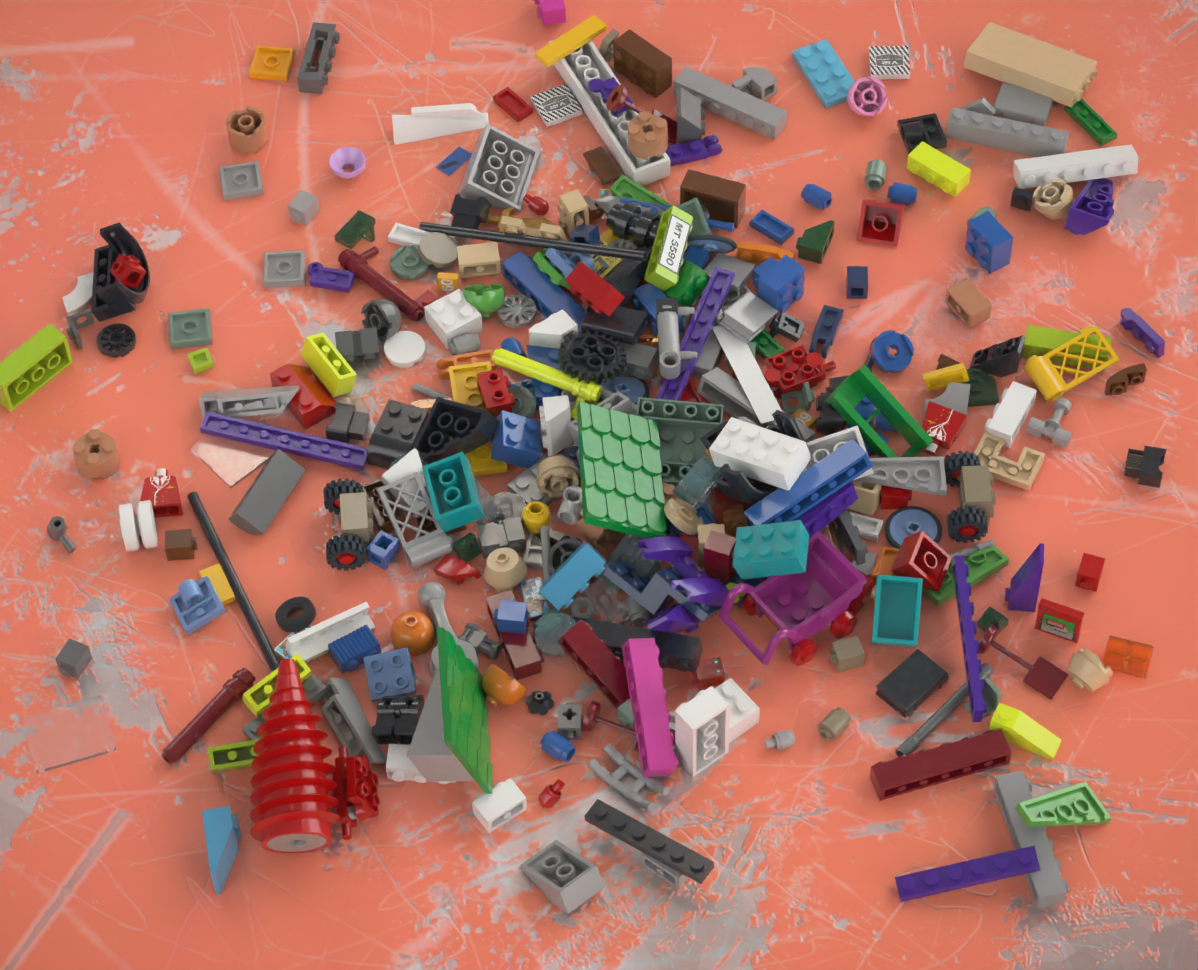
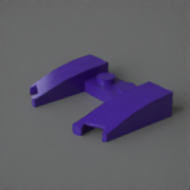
M665 536L639 540L637 546L646 548L641 552L642 557L670 562L685 578L672 581L669 586L673 590H684L685 595H687V601L722 607L730 590L720 579L709 578L705 572L695 566L696 562L690 558L693 550L682 538Z

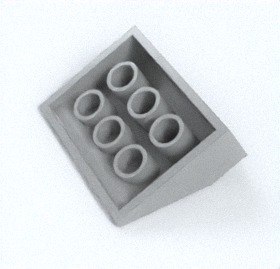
M487 124L477 137L458 194L464 199L476 200L480 196L485 197L492 204L491 207L505 210L512 206L515 212H519L540 151Z

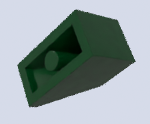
M830 220L806 229L802 238L799 237L796 243L798 258L822 264L834 235L835 221Z

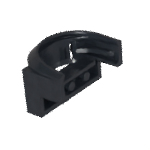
M120 222L100 229L101 237L109 245L95 249L91 313L99 322L135 311L136 304L143 302L150 284V271L145 254L137 240ZM119 254L127 257L129 255L136 257L140 261L139 264L146 271L137 288L123 285L120 281L114 280L115 277L110 272V269Z
M779 410L772 414L777 425L772 423L767 429L805 441L793 415ZM724 464L720 468L723 475L716 481L722 494L752 505L757 500L761 501L779 488L747 477L742 471L731 470L728 464Z

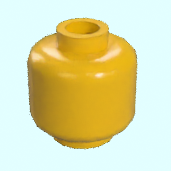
M539 501L528 503L522 511L524 528L531 533L537 534L541 533V526L550 527L551 515L549 507Z

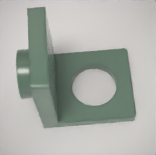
M804 382L800 391L781 394L784 412L787 414L795 413L799 408L805 411L810 410L812 402H814V393L810 389L808 382ZM796 397L799 400V405L796 408L789 407L787 404L788 398Z
M988 677L984 679V693H982V699L987 701V713H983L982 719L995 712L1002 695L998 687ZM968 701L964 704V707L971 714L970 702Z

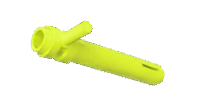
M502 348L495 349L492 361H495V364L571 392V395L576 396L577 400L570 415L573 419L577 418V405L579 401L597 402L601 395L602 386L595 384L592 380L589 384H587L585 379L578 382L579 377L572 379L571 374H565L563 371Z

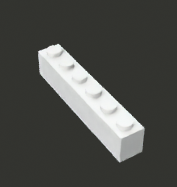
M1123 145L1014 160L1013 178L1020 189L1038 187L1039 185L1045 186L1051 183V179H1062L1065 183L1137 174L1138 154L1132 145Z

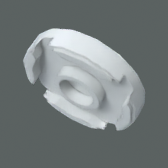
M399 331L386 340L384 355L393 366L400 368L414 366V363L423 360L425 342L415 332Z

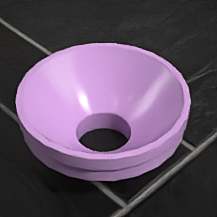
M354 147L339 148L332 153L329 159L332 172L338 177L347 179L358 176L363 172L366 165L364 153ZM350 166L354 168L351 172L343 171L345 167Z

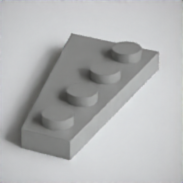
M943 457L869 458L874 474L857 479V481L947 496Z

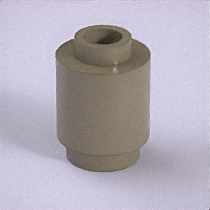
M840 707L831 710L818 724L819 735L825 740L834 741L849 726L851 721L850 715Z

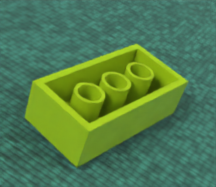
M51 324L40 329L37 334L28 341H25L18 349L7 355L0 362V404L9 412L16 409L73 363L67 337Z

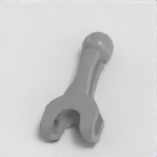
M434 581L423 584L418 591V600L424 608L429 609L428 614L433 622L436 635L437 628L444 627L446 631H449L454 637L456 645L462 647L466 658L473 662L475 670L478 671L479 662L474 646L458 639L448 621L444 609V602L446 600L444 587ZM438 645L431 653L430 670L433 679L439 664Z

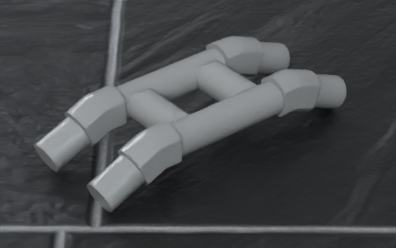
M610 743L603 750L619 766L612 775L595 758L587 764L601 780L607 782L628 798L631 803L641 809L644 808L648 811L654 809V803L637 793L644 785L655 793H660L664 796L669 794V787L662 785L652 777H643L642 771L628 761ZM627 772L637 778L630 787L619 781Z

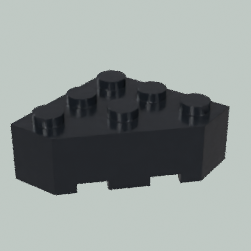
M437 396L411 450L415 448L418 451L421 463L425 465L460 452L467 454L491 441L499 421L487 410Z

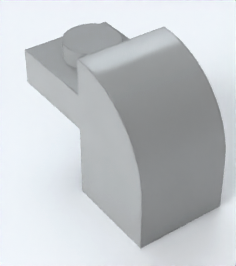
M748 67L743 69V77L732 82V87L747 94L753 93L757 98L765 100L777 93V79L764 68Z

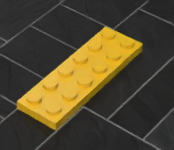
M490 361L449 366L453 401L484 410L477 387V373L491 371ZM491 441L465 454L471 463L474 476L508 472L507 463L492 459Z

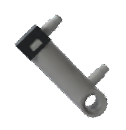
M677 298L656 299L659 371L661 376L666 379H675L679 376L681 360L697 358L696 351H680L678 315L694 314L695 311L694 307H678Z

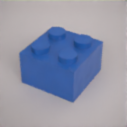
M987 211L968 221L965 245L968 254L972 255L989 274L1010 264L1013 236L997 219Z
M787 255L758 278V297L778 310L774 317L779 316L782 312H786L790 305L800 300L804 294L805 268Z
M502 410L496 417L499 424L491 439L492 459L528 469L542 456L540 421Z

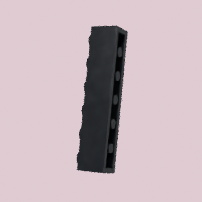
M573 616L566 631L567 633L582 619L592 626L595 635L599 639L604 640L612 654L619 657L622 661L624 660L622 646L628 639L654 638L655 645L659 648V667L678 669L682 672H696L703 652L700 637Z

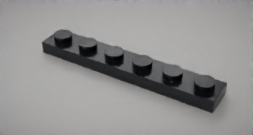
M599 799L596 800L584 815L586 822L700 884L703 883L714 868V862Z

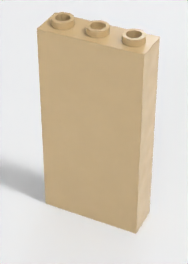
M991 22L987 24L966 51L963 66L1007 84L1020 86L1050 97L1053 101L1072 107L1076 101H1080L1083 91L1088 90L1091 80L1094 81L1098 70H1096L1097 61Z

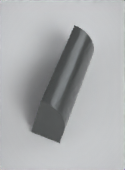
M278 449L269 457L228 520L247 533L263 535L306 469Z

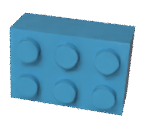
M585 540L539 587V592L557 610L561 607L566 609L574 601L573 595L577 591L582 593L589 586V579L593 575L597 577L605 569L604 564L606 563L605 558Z

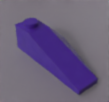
M1105 178L1089 180L1070 207L1064 229L1069 230L1073 234L1084 236L1108 225L1114 216V200L1112 199L1113 181Z
M1043 543L1036 547L1012 577L1010 588H1005V601H1009L1008 610L1035 612L1044 565Z
M677 602L647 620V627L649 630L679 634L686 630L687 633H690L699 628L698 623L701 620Z

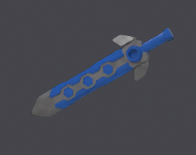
M612 195L596 200V204L606 213H609L615 204L623 206L625 203H631L640 207L641 215L645 211L660 215V213L672 207ZM700 203L710 228L733 232L734 223L710 219L708 209Z

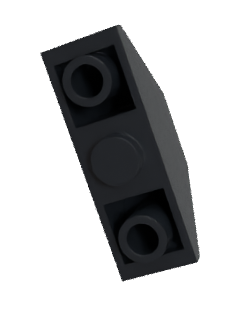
M1022 335L1011 338L1008 341L976 351L970 368L973 371L1001 378L1016 373L1023 356L1025 337Z

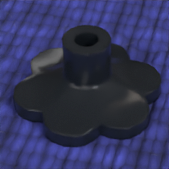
M535 690L531 696L526 698V704L529 706L528 710L532 714L545 715L548 713V709L554 707V701L551 699V694L548 691Z

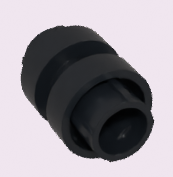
M625 203L623 206L615 204L609 211L606 226L613 230L614 237L630 240L633 237L634 245L649 248L654 245L661 217L650 211H645L641 215V208L631 203Z

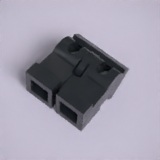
M423 695L382 697V701H379L377 706L376 724L371 732L377 744H398V740L401 744H411L424 707Z

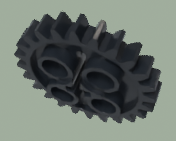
M589 331L586 332V335L578 332V336L571 334L570 339L565 338L564 343L561 342L558 350V363H560L561 369H565V374L571 373L572 379L579 377L578 382L585 379L587 384L591 380L595 384H598L599 380L606 383L607 378L614 381V376L620 377V372H624L627 352H624V346H619L620 341L613 342V336L606 338L605 333L600 336L598 331H595L594 335L590 334Z

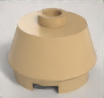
M1051 179V183L1043 187L1039 185L1033 194L1034 206L1047 218L1057 220L1069 213V209L1073 204V191L1064 180Z
M552 456L543 460L538 466L537 487L541 490V493H547L550 498L562 497L566 488L578 486L579 473L566 457Z
M499 548L489 554L484 569V578L488 584L495 587L496 591H513L514 586L525 581L527 565L513 549Z
M1080 648L1077 653H1073L1067 673L1078 688H1085L1090 692H1094L1109 683V678L1112 676L1113 671L1109 666L1104 669V665L1099 661L1100 658L1088 649L1083 650Z

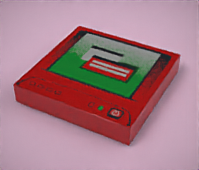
M1041 598L1035 629L1078 643L1085 613Z

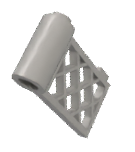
M417 472L377 489L411 569L453 551L452 547L455 546L451 535H446L436 521L433 506L424 489L427 487V483L423 474L419 476ZM412 479L415 480L418 487L415 494L403 490L405 483ZM388 489L398 491L399 494L396 502L387 500L384 491ZM402 493L413 497L410 508L398 504ZM416 499L425 502L426 510L424 514L412 510ZM396 507L408 512L404 522L395 519L394 512ZM411 513L422 517L419 528L407 524ZM424 520L433 521L437 530L431 533L421 530ZM405 527L417 531L415 539L407 543L403 537ZM419 533L424 534V536L418 538Z

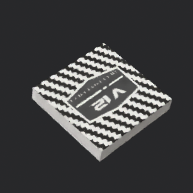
M869 46L871 77L879 80L910 79L908 46Z
M566 84L530 96L531 103L546 127L583 115L580 105Z

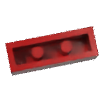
M581 261L565 279L570 285L569 290L577 297L581 294L579 298L588 306L592 303L590 307L598 314L604 312L607 316H610L625 298Z

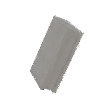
M1002 83L994 105L996 110L993 116L1045 127L1053 105V99L1020 86Z
M747 291L720 314L718 323L749 343L770 325L778 310L750 291Z
M713 329L708 336L692 375L702 377V375L716 368L724 350Z

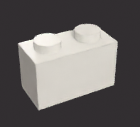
M510 778L505 782L495 785L492 789V794H480L472 802L473 814L488 833H491L527 810V800Z

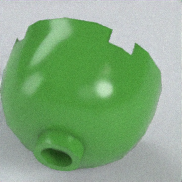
M491 283V286L475 284L466 286L463 289L466 301L474 306L482 317L492 316L491 313L498 311L504 302V285Z

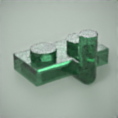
M358 210L335 234V241L350 249L362 238L369 242L375 241V218Z

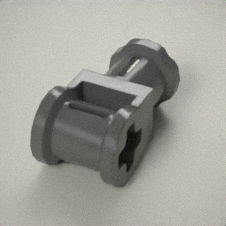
M467 623L465 631L458 637V639L474 646L477 656L481 652L489 656L492 661L499 657L503 648V643H496L488 639L487 632L481 630V628L473 623Z

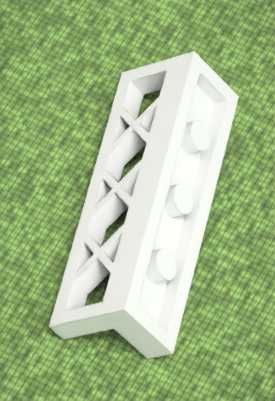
M367 601L288 637L285 649L290 658L298 653L306 663L328 653L329 643L352 633V631H356V629L364 625H368L372 632L375 631V625L368 615L370 607Z

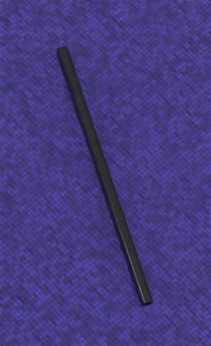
M421 222L419 225L420 230L431 233H444L448 236L547 249L553 248L562 251L638 261L647 260V251L427 222Z
M191 492L187 498L223 569L271 672L278 668L280 662L198 493Z

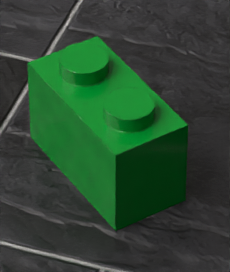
M687 261L679 270L677 284L662 291L668 299L677 298L678 307H691L710 280V276L699 266Z

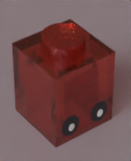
M720 657L700 660L696 672H690L692 684H697L698 692L707 690L711 686L715 689L725 682V673Z

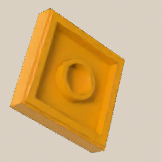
M257 45L249 70V78L287 82L295 56V49Z

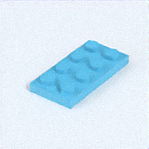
M827 39L792 51V58L825 109L847 101L848 89L855 81Z

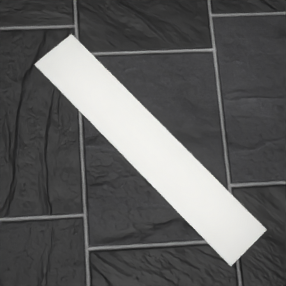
M722 325L712 327L760 423L773 421L772 414L776 410H782L747 342Z

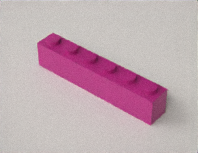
M654 638L628 639L622 646L643 777L669 776L676 770L678 759L673 751L674 736L669 728L670 713L666 710L665 701L667 694L662 686L663 670L659 667L658 663L659 648L655 645Z

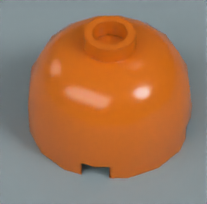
M407 611L400 614L394 620L391 626V642L396 650L408 648L412 656H418L432 648L435 639V628L427 615L419 611Z
M491 664L482 676V689L487 694L485 699L494 706L498 703L504 706H511L517 703L527 691L514 678L512 679L506 672L494 664Z

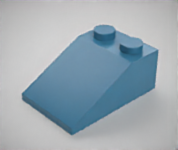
M230 806L202 811L209 867L216 895L221 894L238 851L237 840L241 839L237 814H232Z

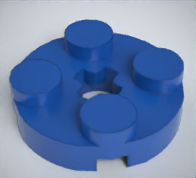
M894 330L881 333L870 348L874 363L884 373H897L904 370L910 364L914 353L910 339L904 334L896 333ZM888 347L897 350L895 356H892L888 353Z

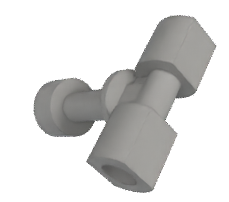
M1063 397L1057 398L1053 404L1055 412L1052 418L1044 422L1032 417L1027 426L1026 433L1039 438L1041 435H1045L1053 439L1052 443L1066 448L1072 433L1061 429L1059 421L1062 415L1069 413L1072 407L1071 402Z

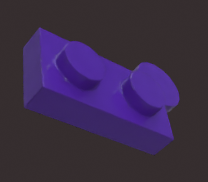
M614 77L605 81L592 79L588 83V88L591 92H600L602 98L607 103L610 93L619 84ZM628 96L626 101L633 104L632 100ZM623 105L621 109L615 111L614 113L615 115H617L626 110H629L630 108Z
M313 262L307 268L308 274L311 276L309 281L311 287L350 293L355 273L324 268L319 262Z

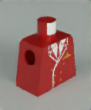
M929 401L922 428L933 441L929 446L925 447L924 451L929 455L936 456L940 447L949 450L965 427L967 415Z
M157 469L155 477H147L144 480L140 501H151L154 518L183 516L184 513L176 477L168 476V470Z

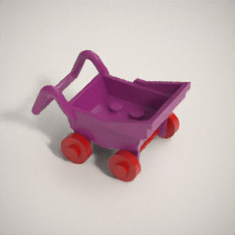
M818 531L809 539L806 571L804 573L771 576L756 587L745 583L737 584L728 592L718 616L763 665L770 663L779 642L787 638L789 649L791 650L789 658L796 666H801L811 661L818 649L817 644L808 637L820 632L830 623L829 631L836 639L848 636L853 632L858 619L852 612L844 611L849 607L850 602L860 595L867 579ZM742 592L748 594L742 604V609L749 616L757 614L761 618L764 614L779 630L771 637L764 653L728 616L735 598Z

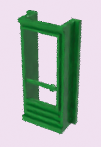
M865 364L851 373L825 400L839 412L851 427L858 425L862 439L880 458L898 456L868 424L875 416L879 415V411L911 446L901 457H914L933 441ZM865 396L877 408L873 410V414L866 421L854 409Z

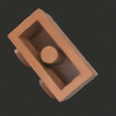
M967 278L946 289L945 303L969 329L990 319L991 302Z

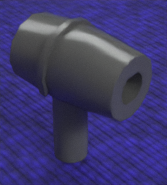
M59 516L53 517L47 526L49 537L54 541H60L68 553L74 552L76 547L66 535L68 527L64 519Z

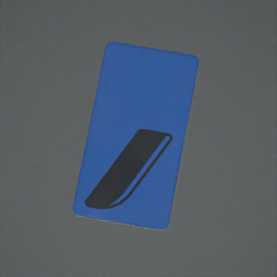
M458 147L436 168L450 176L472 154Z

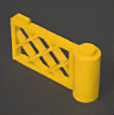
M1089 325L1079 331V336L1049 353L1038 357L1034 355L1026 360L1024 369L1047 402L1056 400L1064 392L1119 362V357L1097 326L1092 328ZM1095 333L1099 339L1098 346L1087 344V337ZM1073 345L1082 347L1080 356L1068 354L1069 347ZM1084 348L1097 350L1095 359L1082 357ZM1099 351L1109 353L1112 359L1107 362L1097 360ZM1055 355L1064 357L1062 366L1053 365L1050 358ZM1066 358L1079 361L1077 370L1064 367ZM1081 361L1094 364L1093 369L1089 372L1080 371ZM1063 371L1076 374L1074 381L1066 384L1062 378Z

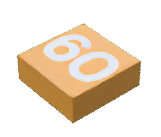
M438 272V291L454 292L460 287L459 275L457 273Z
M799 408L793 414L796 420L810 429L816 424L817 418L802 408Z

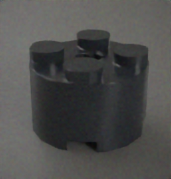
M821 393L816 398V411H820V417L816 419V432H821V435H831L839 428H841V431L846 430L844 426L848 423L831 404L825 401L832 393Z

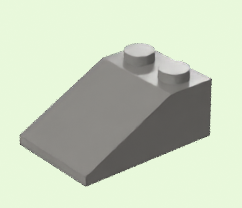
M557 840L520 865L521 870L548 899L567 914L605 888L597 866Z

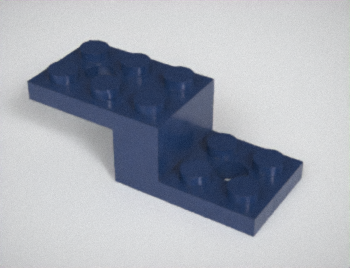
M620 560L606 566L602 572L603 575L653 615L668 608L674 599L703 622L717 615L721 609L720 606L687 601V595H685L684 590H673L669 586L672 581L685 579L675 567L672 568L670 566L655 573L653 578L650 579L648 576L638 573L630 562Z

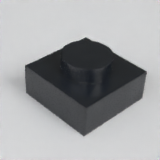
M1014 187L1010 206L1030 212L1034 192Z

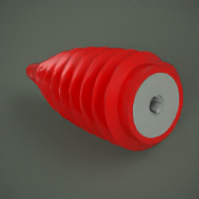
M283 659L278 666L275 691L269 697L272 705L262 713V718L266 722L262 723L256 731L261 739L253 746V750L258 756L251 763V767L256 774L251 778L250 784L256 790L250 795V802L256 807L250 812V818L256 824L251 828L250 835L255 840L261 842V847L265 850L276 853H304L325 848L332 843L331 826L339 823L341 817L331 813L330 809L338 806L340 801L328 795L329 792L334 791L338 787V784L335 781L326 779V776L335 771V767L323 761V759L332 755V750L320 746V742L328 738L326 732L316 730L315 725L322 721V718L312 715L310 707L314 703L306 698L304 692L306 688L302 686L295 660Z

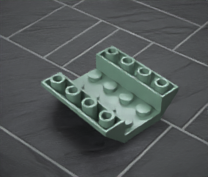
M638 397L636 416L657 421L662 482L717 488L718 469L705 451L707 448L700 438L722 423L724 405Z

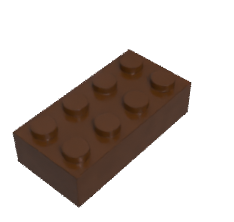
M381 479L362 485L363 492H366L367 500L372 501V513L379 530L388 532L394 530L377 492L378 488L385 486ZM389 489L384 491L387 500L396 502V497ZM396 507L394 512L395 519L404 522L406 517L402 509Z

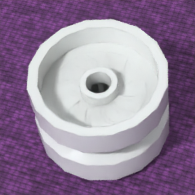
M150 500L139 501L137 505L138 516H136L134 506L131 503L119 505L121 535L127 552L139 549V536L142 537V542L146 549L158 547L155 518Z

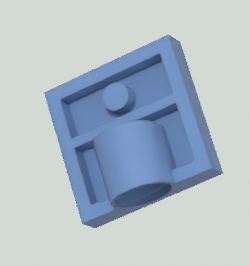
M548 248L545 253L550 259V264L560 269L565 278L580 261L591 270L594 267V259L587 254L569 253L553 248Z
M208 576L203 577L197 582L193 579L183 581L178 586L179 593L169 598L188 635L226 613Z
M408 648L363 657L372 702L382 701L383 696H401L417 693L415 669L411 662Z

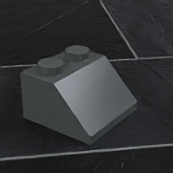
M677 87V143L701 139V135H705V123H701V120H705V108H701L700 99L682 87Z

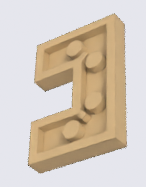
M502 216L501 225L506 233L568 241L561 226L541 223L540 229L529 228L525 226L522 219Z
M984 432L974 452L976 456H979L981 466L988 465L989 474H993V478L1029 491L1044 461L1045 454L1024 447L1018 462H1014L999 456L1005 439Z

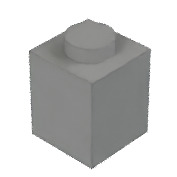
M300 190L287 205L289 218L295 223L305 226L309 224L320 210L318 197L303 190Z

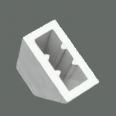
M414 448L387 470L381 477L382 483L387 485L415 472L419 476L423 474L425 479L418 451ZM415 480L407 481L403 490L415 494L418 488ZM426 487V488H424V489H425V491H426V493H427V495H428V497H429V500H430V502H431L429 490H428V487ZM389 489L391 493L397 498L399 492L393 489ZM402 493L399 501L403 506L410 508L413 497ZM416 499L412 510L424 514L426 510L425 502ZM411 513V515L415 519L418 517L417 515Z

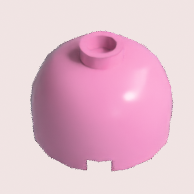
M863 77L856 80L849 87L847 93V102L850 109L855 114L864 117L880 113L886 107L888 95L886 96L884 90L886 89L885 85L874 77Z

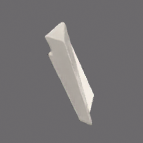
M471 103L411 107L412 115H392L395 145L482 129L489 124L488 113L477 111L476 106Z

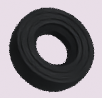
M294 597L278 607L275 618L283 631L297 632L313 622L316 611L313 603L308 598ZM303 610L299 616L288 618L293 612Z

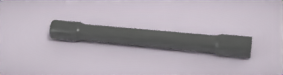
M983 663L982 672L979 673L980 679L989 678L994 672L992 667L987 663ZM967 682L895 750L898 757L901 755H911L918 748L919 744L969 696Z

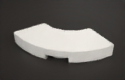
M93 273L77 277L78 283L76 288L69 295L62 297L68 316L79 313L90 305L89 302L92 300Z

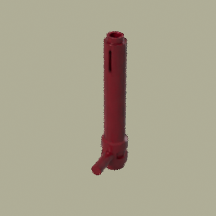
M374 246L361 255L349 249H345L340 253L338 262L343 269L355 273L356 278L361 279L383 298L392 301L411 320L420 321L425 314L423 307L368 265L366 260L379 253L377 247Z
M242 668L237 670L232 675L233 678L228 679L223 684V689L163 749L161 756L167 763H176L235 701H239L243 694L254 686L253 682L256 678L248 669Z

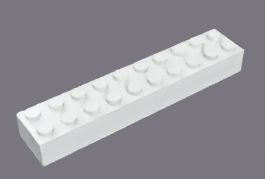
M592 40L554 64L626 177L644 186L670 176V158L666 152L658 158L657 155L648 157V160L637 158L631 154L628 146V125L634 117L638 116V113L629 109L615 115L614 112L607 109L606 102L600 92L594 93L589 90L588 83L592 79L605 81L614 77L618 84L621 85Z

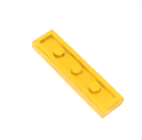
M593 15L535 52V58L549 68L606 31L607 25L597 16Z

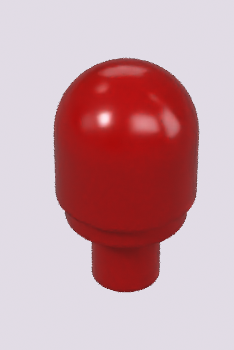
M528 193L523 197V200L528 203L530 210L537 215H545L549 211L548 202L541 197H532Z
M557 779L553 785L549 784L544 788L538 798L539 804L543 808H552L559 801L562 795L561 789L565 785L564 782Z

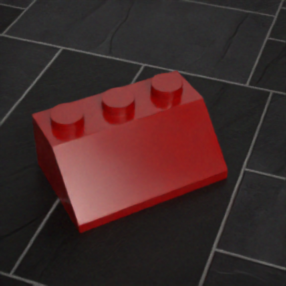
M286 364L270 373L272 387L299 386V390L288 403L287 408L305 430L336 413L334 408L336 401L308 367Z

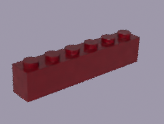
M1002 729L988 730L981 735L967 736L954 743L947 742L933 749H922L912 755H901L891 761H880L871 766L870 779L879 801L1009 764L1012 751Z

